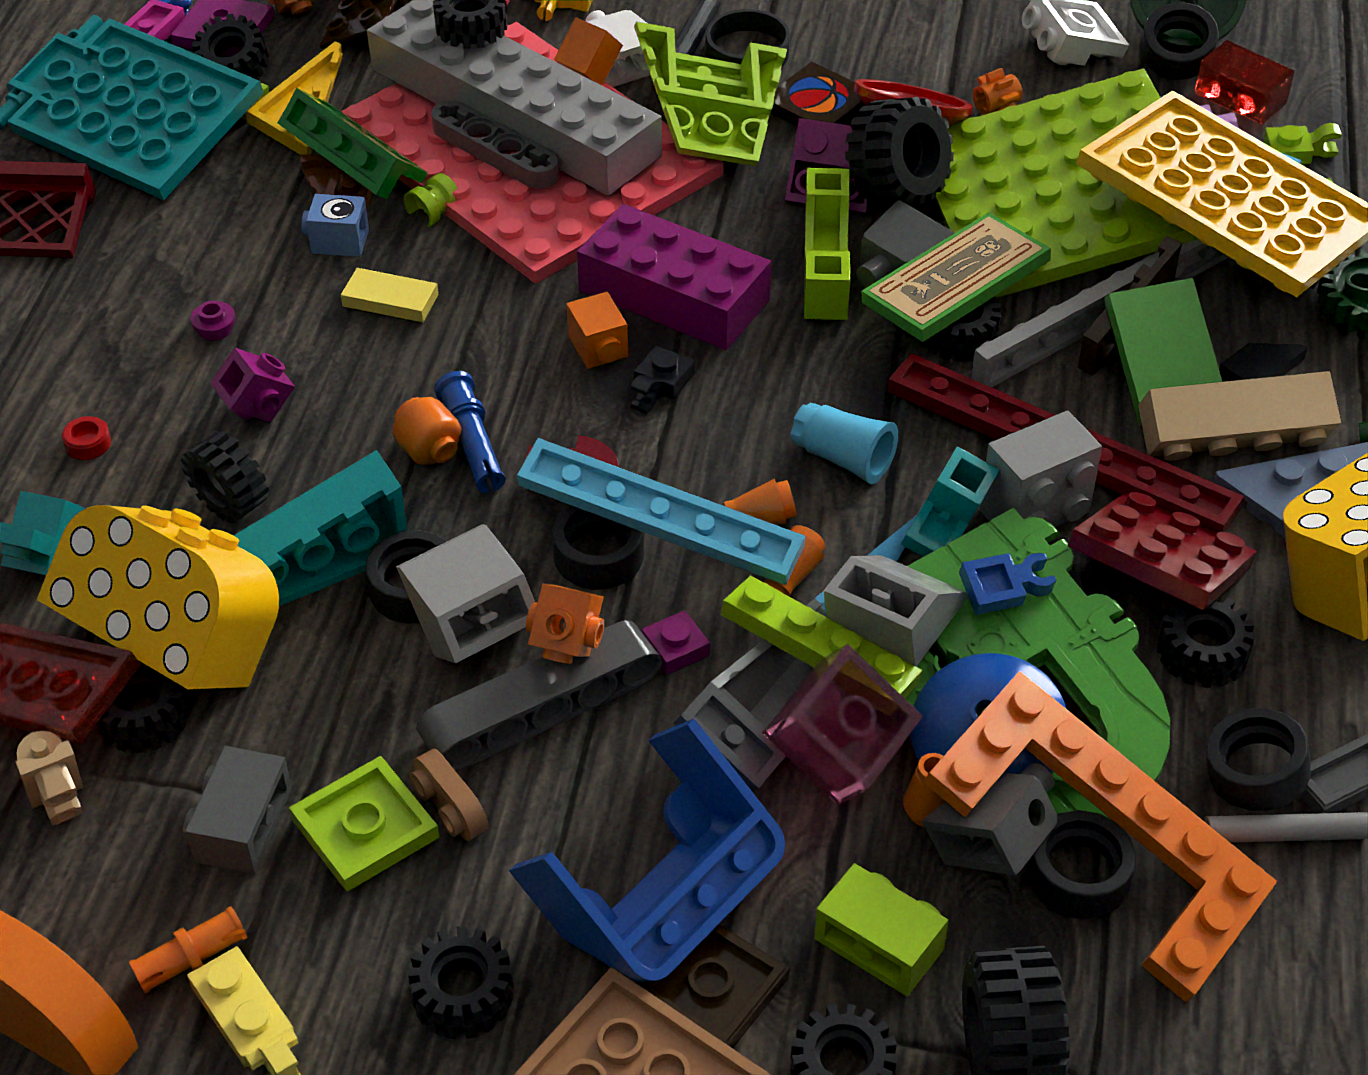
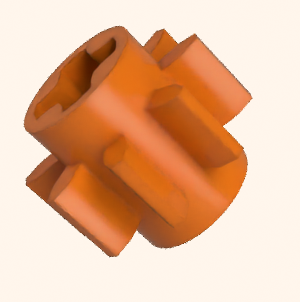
M1003 68L991 71L977 78L980 85L973 90V101L975 107L982 115L1003 110L1009 106H1016V103L1022 100L1023 90L1018 78L1013 74L1005 76Z

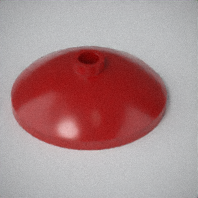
M859 79L855 81L853 89L858 99L865 106H869L870 102L911 97L928 99L931 101L932 106L937 105L942 111L941 118H946L949 126L964 121L972 114L973 110L971 103L955 96L897 82Z

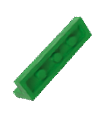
M296 88L278 121L280 126L382 198H388L401 174L422 183L428 173L330 103L301 89Z

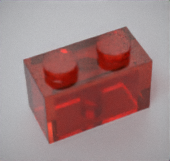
M1226 40L1201 61L1195 94L1263 125L1287 104L1295 70Z

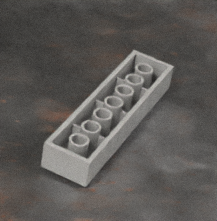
M412 0L367 29L372 70L436 104L450 100L458 101L551 150L558 157L559 170L607 196L611 195L662 156L661 115L506 36L502 38L496 37L497 42L493 44L484 41L485 47L478 48L477 44H471V49H464L463 43H460L458 47L451 46L450 41L444 43L441 40V36L436 34L433 9L434 0Z

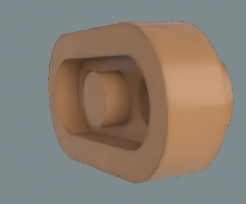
M433 748L413 760L415 771L410 773V779L414 789L422 800L427 801L431 799L438 807L440 820L452 837L460 835L464 840L470 841L489 829L486 814L477 797L437 749Z

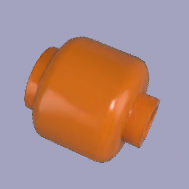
M416 397L404 402L396 411L392 435L397 444L415 463L426 466L444 463L454 456L458 449L462 428L458 420L438 399L433 397Z

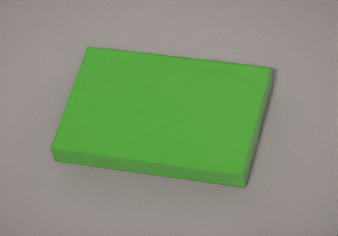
M1193 278L1109 293L1104 298L1139 427L1142 426L1138 405L1150 389L1222 382Z

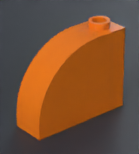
M0 910V1032L71 1075H116L139 1048L135 1035L121 1010L104 989L70 956L29 926Z

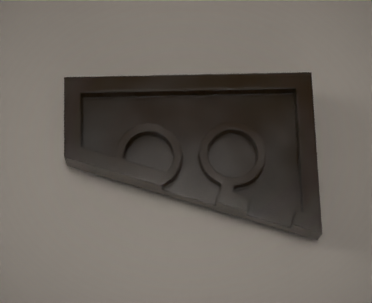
M1166 236L1158 246V252H1160L1158 260L1152 267L1143 264L1134 274V282L1129 290L1173 282L1182 243ZM1107 308L1083 335L1078 368L1091 376L1106 363L1112 364L1119 357Z

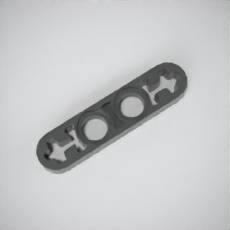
M443 101L432 108L433 131L438 137L532 188H547L558 181V157L551 150L461 102ZM477 134H487V135H488V136H486V137H481V138L471 137V136L477 135ZM507 150H516V151H519V152L513 153V154H502V153H501V152L507 151Z

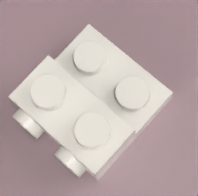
M1031 0L1022 14V25L1025 29L1032 30L1031 34L1037 39L1038 48L1047 51L1048 58L1059 65L1071 63L1085 66L1091 54L1100 58H1104L1106 55L1123 58L1130 46L1096 2L1085 0Z

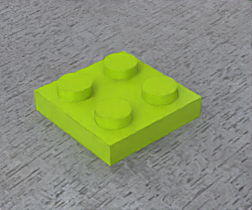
M382 756L375 758L289 807L294 824L346 892L440 838L436 822Z

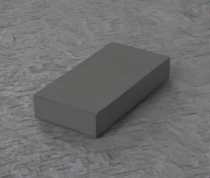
M1368 734L1311 761V778L1304 792L1299 797L1315 814L1337 813L1368 797Z

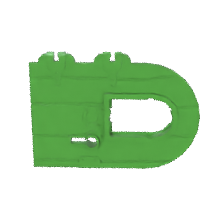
M1013 507L991 519L988 523L982 524L951 541L946 546H942L908 565L912 569L966 591L959 575L962 562L1010 553L1014 565L1022 564L1024 559L1031 554H1046L1047 561L1044 568L1039 571H1033V573L1041 578L1055 576L1057 581L1049 594L1034 596L1026 592L1027 596L1022 606L975 615L967 595V600L934 642V645L946 659L947 665L967 656L984 653L1014 656L1029 662L1037 668L1045 665L1095 727L1098 735L1155 782L1157 781L1169 752L1170 717L1162 691L1149 670L1134 653L1139 642L1138 627L1130 617L1114 624L1113 620L1121 617L1124 612L1116 600H1112L1107 595L1097 593L1087 596L1068 573L1073 565V549L1068 547L1065 539H1060L1052 545L1048 544L1059 535V532L1052 523H1048L1039 517L1023 519ZM929 650L916 666L922 670L917 687L900 704L910 718L918 694L928 680L941 670L938 656L935 655L934 658ZM986 708L981 709L977 716L979 717ZM1055 772L1052 774L1055 785L1047 793V796L1056 814L1081 810L1099 813L1110 819Z

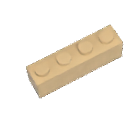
M1330 371L1150 389L1138 405L1147 454L1152 457L1164 455V459L1168 461L1181 460L1191 456L1192 452L1209 451L1211 456H1222L1233 453L1238 448L1254 446L1255 451H1269L1279 448L1283 443L1299 442L1301 447L1315 446L1326 442L1327 437L1341 424Z

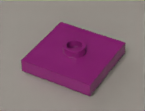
M198 0L172 32V44L180 48L193 50L192 44L193 41H197L195 38L197 31L205 33L202 25L208 22L213 26L216 24L213 18L220 16L222 21H226V14H233L236 21L239 15L246 16L247 21L252 19L262 34L274 18L273 5L246 0ZM230 47L224 50L220 55L226 57L234 56L237 53H239L243 49V47Z

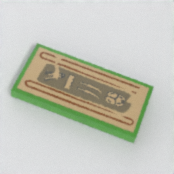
M988 212L862 290V303L921 342H924L1051 261V248Z

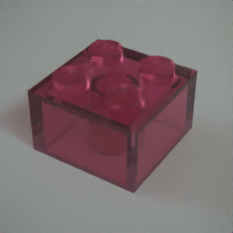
M846 644L817 663L762 733L839 805L870 788L923 716L849 644Z

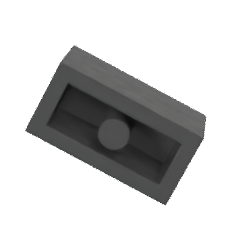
M224 746L216 765H210L206 771L203 781V794L197 807H191L184 820L183 836L188 840L195 863L256 874L292 790L285 757Z

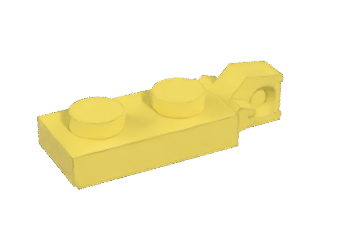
M238 946L187 974L193 991L244 1068L249 1066L253 1071L264 1064L271 1075H301L297 1069L298 1061L290 1048L298 1044L293 1026Z

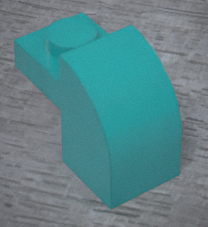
M957 446L906 533L901 545L924 557L961 537L997 476L999 469Z
M20 491L12 524L0 522V545H2L0 554L4 555L1 566L46 575L64 529L70 520L85 508L64 499Z

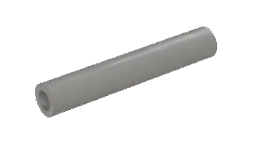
M1367 812L1206 816L1204 822L1230 843L1368 839Z

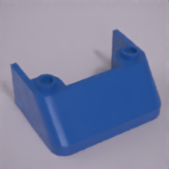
M695 719L655 734L649 740L681 781L667 796L663 808L665 822L680 843L612 909L598 893L590 889L581 888L553 852L517 863L509 870L511 875L564 940L637 982H651L668 976L780 862L785 851V838L779 825Z

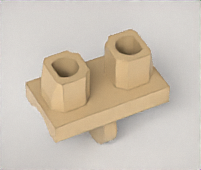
M42 730L32 732L24 737L18 745L16 753L18 760L15 762L32 809L44 805L52 825H57L82 814V808L77 798V790L83 788L69 741L62 742L54 733Z

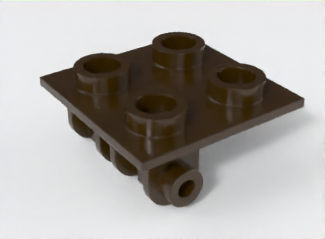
M342 0L338 4V10L332 22L326 28L327 31L319 45L320 48L328 47L335 41L340 43L362 35L369 46L367 29L405 6L404 1Z

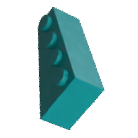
M375 450L233 536L240 540L238 547L258 557L268 566L277 583L279 606L366 571V559L374 546L388 536L408 531L402 487L379 452Z

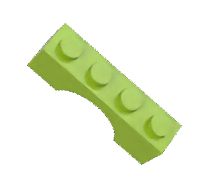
M807 168L804 319L848 320L850 291V251H848L849 169Z

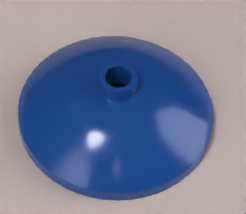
M996 653L976 654L961 658L946 665L934 674L918 694L910 719V735L915 756L918 762L922 756L929 753H938L944 756L978 718V712L983 708H987L1019 671L1066 708L1064 700L1051 679L1040 669L1025 660ZM1026 748L1005 771V773L1020 774L1031 763H1039L1048 769L1051 774L1054 772Z

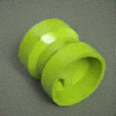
M438 173L426 180L425 187L417 186L405 193L403 198L404 206L409 214L418 209H424V212L429 215L427 226L431 227L439 222L441 215L445 213V203L456 201L452 192L458 188L450 177L443 173Z

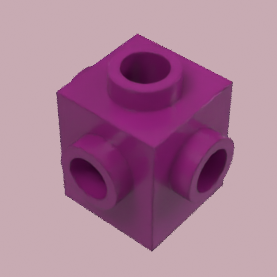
M235 347L210 383L233 413L246 420L255 417L268 422H272L295 388L294 384L283 372L285 366L277 358L268 353H262L259 356Z

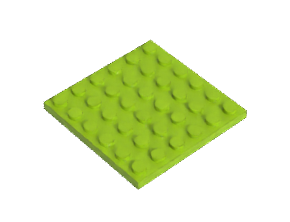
M1144 68L1125 72L1122 75L1099 82L1088 83L1061 93L1050 94L1020 105L1009 106L1003 110L982 116L971 117L948 127V132L952 134L953 138L951 152H954V159L950 162L952 171L950 177L944 180V189L942 192H936V198H934L945 227L956 233L990 212L1051 248V261L997 294L996 298L1157 252L1158 246L1166 236L1182 244L1199 240L1181 227L1168 223L1161 215L1143 204L1130 200L1126 194L1108 183L1095 179L1090 172L1076 165L1082 148L1161 98Z

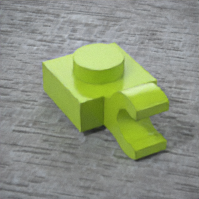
M1335 123L1321 125L1312 133H1308L1306 126L1286 125L1283 127H1268L1265 129L1264 143L1278 152L1302 160L1301 164H1312L1313 156L1325 158L1337 156L1338 149L1334 141H1326L1341 139L1342 134L1339 125Z

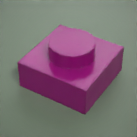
M686 610L642 629L643 635L660 655L662 660L661 668L666 675L710 656V642Z

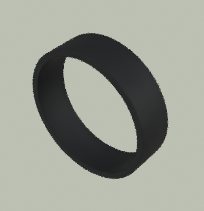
M755 9L733 10L717 16L706 28V58L741 64L744 56L725 52L718 48L714 42L718 38L732 32L757 31L776 38L782 44L779 48L787 49L782 67L789 59V27L781 18L772 13Z

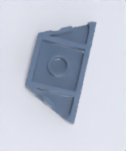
M1368 442L1216 471L1213 483L1243 495V499L1247 501L1245 510L1257 519L1271 524L1274 531L1285 538L1283 512L1288 503L1368 453Z

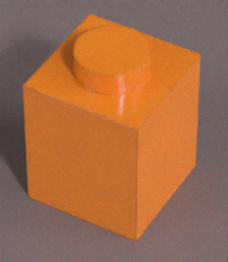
M575 17L554 61L603 85L623 45L607 30Z
M608 291L566 303L568 337L587 369L628 357V324Z

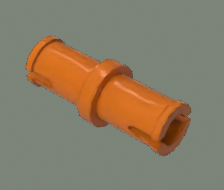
M230 906L222 913L187 932L184 927L173 932L174 939L128 962L146 994L154 987L189 968L192 971L203 966L202 961L240 940L247 939L248 936L245 930L242 929L243 925L232 906Z

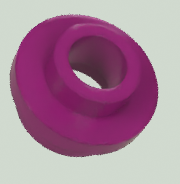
M214 300L204 302L196 307L190 317L193 329L198 332L200 337L210 341L221 340L227 337L232 332L236 320L234 310L229 304Z

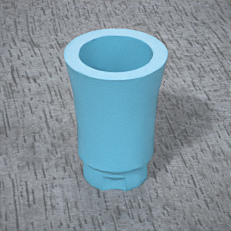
M811 402L808 405L803 404L797 411L790 432L793 444L805 448L808 453L824 458L852 472L869 484L877 483L887 472L898 444V428L893 422L869 419L838 410L828 405L820 406Z

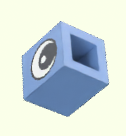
M315 194L310 210H305L302 216V233L304 236L309 237L311 253L361 257L369 232L365 197Z

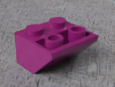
M799 118L785 201L805 204L807 168H850L849 161L845 159V151H848L846 137L847 133L852 132L851 126ZM849 177V211L867 214L870 202L863 198V192H857L854 187L855 179Z

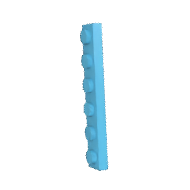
M540 438L536 440L517 474L518 485L784 585L787 584L805 547L804 535Z

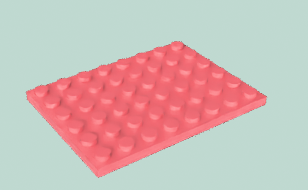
M518 22L508 25L507 30H504V36L554 61L558 49ZM604 81L602 86L631 100L630 98H628L627 96H625L624 94H622L621 92H619L618 90H616ZM399 83L384 88L380 92L341 111L428 172L422 183L401 174L398 179L411 189L417 186L425 187L426 180L438 173H443L450 177L458 189L452 192L456 201L445 203L446 211L444 214L535 284L577 261L578 249L622 204L656 215L723 176V162L721 160L679 154L669 126L663 121L662 156L611 195L607 196L559 170L558 181L550 187L540 189L525 185L438 137L433 131L431 116L432 108L436 103ZM477 134V135H473V136H471V137L481 138V137H486V136H488V135H487V134ZM507 150V151H503V152H501V153H502V154H513V153H517V152H519V151H516V150Z

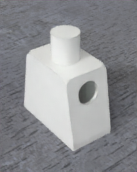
M600 10L591 12L585 21L607 30L623 45L605 82L615 87L650 76L634 29L636 21L647 22L631 10H623L607 16Z

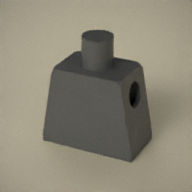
M898 200L864 233L861 241L860 267L856 271L857 278L861 285L867 288L955 232Z
M1031 763L1020 774L1004 772L966 818L945 801L926 816L922 823L945 865L1016 875L1057 824V814L1047 796V793L1054 787L1055 781L1052 774L1043 765Z

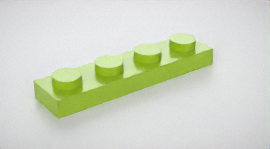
M751 575L723 600L721 616L892 712L919 683L922 670Z

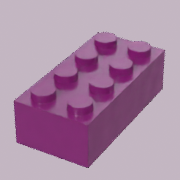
M622 204L577 251L579 291L591 296L608 291L616 306L726 351L770 301L771 260L626 204Z

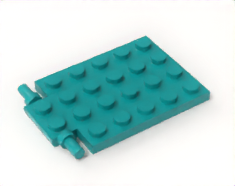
M93 14L78 30L72 29L67 35L58 32L7 83L9 93L5 96L6 102L0 107V129L9 124L12 132L77 162L86 163L87 166L165 200L264 91L259 80L110 18L104 23L99 16Z

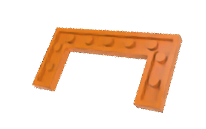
M1019 671L923 780V783L966 818L1026 748L1197 890L1141 964V966L1186 1003L1198 992L1278 881Z

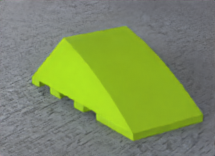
M636 21L634 29L677 152L679 154L757 166L787 49L750 42L741 64L675 52L674 28Z

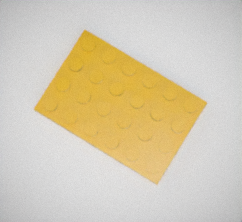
M1174 91L1169 92L1082 148L1076 161V165L1090 172L1095 179L1108 183L1126 194L1130 200L1143 204L1161 215L1168 223L1181 227L1196 236L1203 244L1216 248L1234 259L1241 267L1254 271L1272 282L1279 290L1288 292L1295 297L1302 294L1368 241L1367 202Z

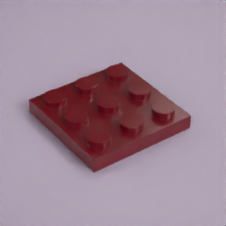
M1126 491L1074 528L1068 547L1202 610L1206 609L1251 568L1257 553L1256 550L1245 546V542L1240 537L1228 532H1214L1201 526L1200 521L1196 517L1184 512L1173 513L1157 506V502L1152 497L1139 492L1129 493Z

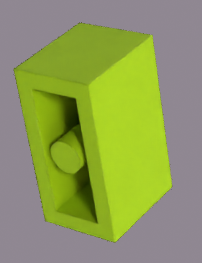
M854 863L817 907L814 939L908 997L944 951L949 919L942 916L930 903L921 900L917 901L895 888L885 876L875 872L870 873Z

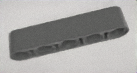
M624 620L604 628L601 642L597 649H591L590 657L574 656L572 664L540 657L431 707L419 718L416 730L429 750L437 749L453 769L459 771L644 685L657 675L661 668L662 660L637 625L632 621Z

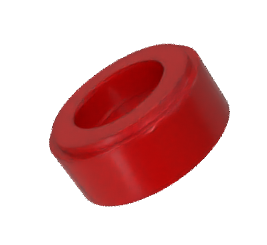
M85 416L77 418L68 423L62 431L65 450L74 459H95L103 455L111 445L108 426L105 421L97 417Z

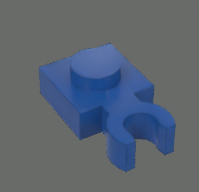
M1010 553L962 562L959 575L975 615L1022 606L1027 596L1026 592L1034 596L1049 594L1057 581L1055 576L1041 578L1033 573V571H1039L1044 568L1047 561L1046 554H1031L1024 559L1022 564L1014 565Z

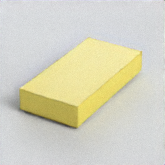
M356 268L341 293V301L343 307L424 322L439 295L438 285L433 282Z

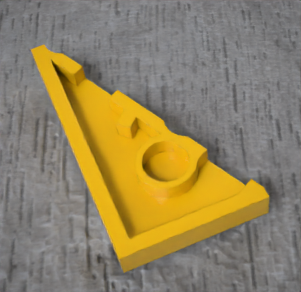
M336 41L251 106L246 111V123L300 155H311L313 149L280 126L278 121L296 88L326 102L329 101L343 58L341 44Z

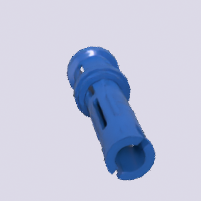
M452 371L444 374L435 383L434 392L436 397L453 414L462 428L460 441L473 473L477 490L482 493H489L485 480L489 478L495 492L502 488L506 479L499 467L483 425L486 412L482 402L475 399L473 393L475 384L472 376L464 371Z

